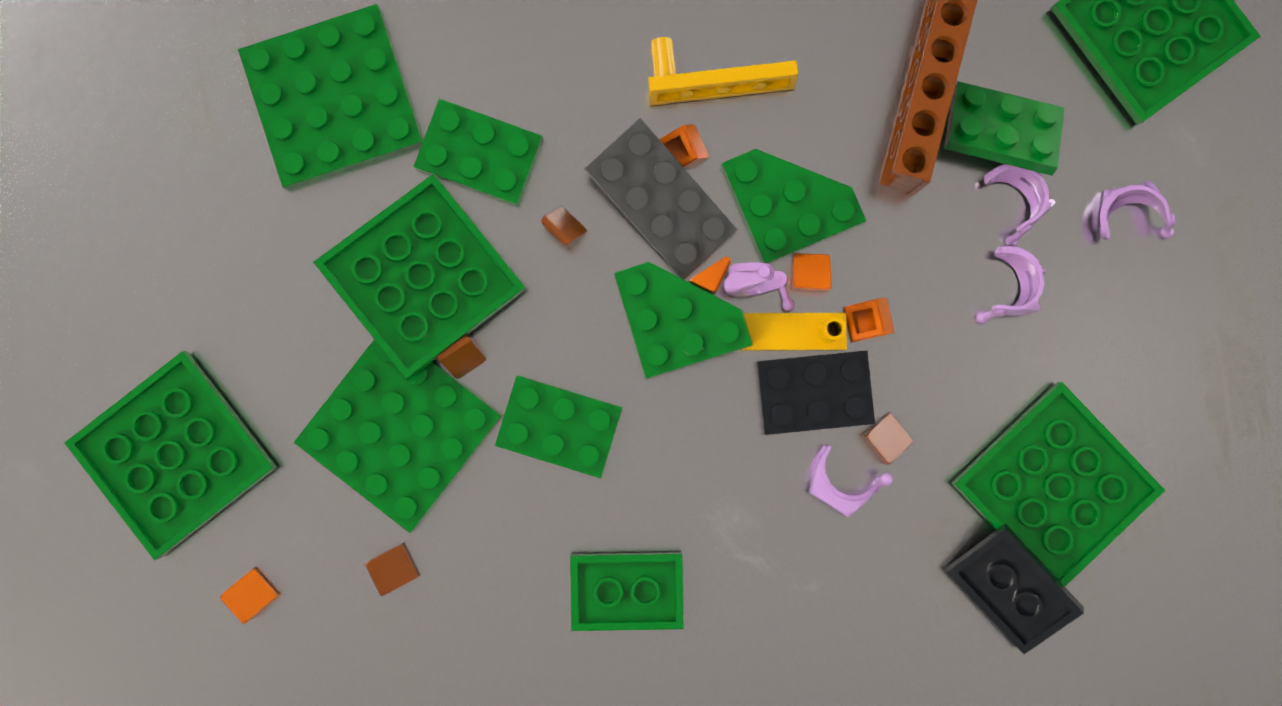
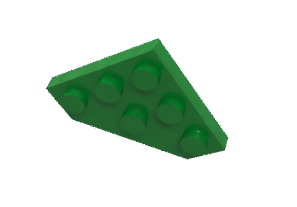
M753 149L721 164L762 263L769 264L866 222L853 188L758 149Z
M651 262L614 273L646 379L754 346L742 309Z

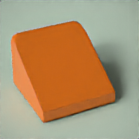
M694 124L682 125L659 139L684 169L709 157Z
M793 253L791 290L830 291L832 283L830 255Z
M725 256L691 278L689 283L711 294H715L728 270L731 258Z
M878 298L844 307L852 342L895 332L887 298Z
M253 568L220 595L219 598L241 623L246 624L254 619L279 594L257 569Z

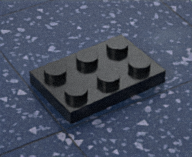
M867 350L756 362L763 435L875 424Z
M1006 523L948 566L947 573L1023 654H1026L1084 614L1083 605Z

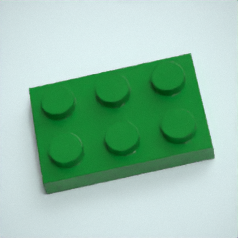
M958 81L952 96L944 149L1053 176L1059 166L1065 108Z
M438 99L413 167L421 172L430 175L434 174L438 178L519 206L542 144L543 136Z
M516 375L495 446L601 479L622 407Z
M682 552L570 555L571 631L684 629Z

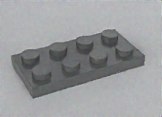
M638 118L584 168L588 175L682 279H685L738 230L641 118Z

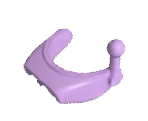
M1003 164L984 176L985 185L994 182H1004L1016 187L1026 196L1030 204V219L1016 228V232L1005 239L1007 246L1015 247L1018 244V240L1025 233L1029 232L1033 228L1032 226L1042 219L1056 202L1054 199H1049L1048 186L1045 180L1035 171Z
M1150 180L1142 184L1129 185L1117 189L1115 187L1112 190L1104 189L1100 210L1101 227H1099L1101 239L1110 240L1108 226L1110 215L1119 207L1131 203H1141L1154 208L1164 219L1165 226L1160 231L1161 236L1164 238H1171L1173 236L1174 230L1172 227L1176 223L1174 213H1170L1167 201Z
M1012 246L997 247L994 256L1008 262L1016 271L1020 281V296L1014 306L994 305L991 311H980L976 315V320L980 324H984L996 316L1027 315L1041 310L1038 299L1044 289L1043 275L1046 271L1042 269L1043 266L1039 264L1040 261L1033 254L1022 248Z
M758 262L737 263L729 267V276L724 281V288L727 294L735 297H748L779 289L783 299L782 308L787 312L794 309L795 304L790 299L786 288L788 277L784 272L774 271L770 264Z
M823 444L811 464L809 494L817 497L848 518L858 511L874 492L877 493L884 485H891L893 476L890 473H883L880 478L877 476L867 491L861 495H847L839 492L830 483L826 475L825 462L831 446Z

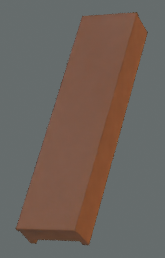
M977 0L926 1L879 185L908 192V195L914 196L930 184Z

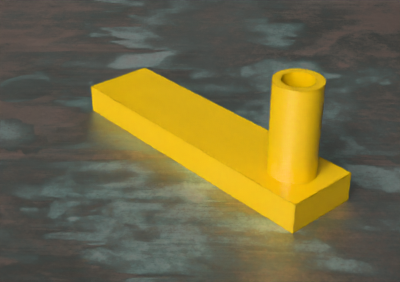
M659 37L651 41L655 76L648 77L650 106L793 90L796 86L798 78L796 60L677 74L672 39L669 37Z
M744 313L754 346L738 351L847 350L846 313Z

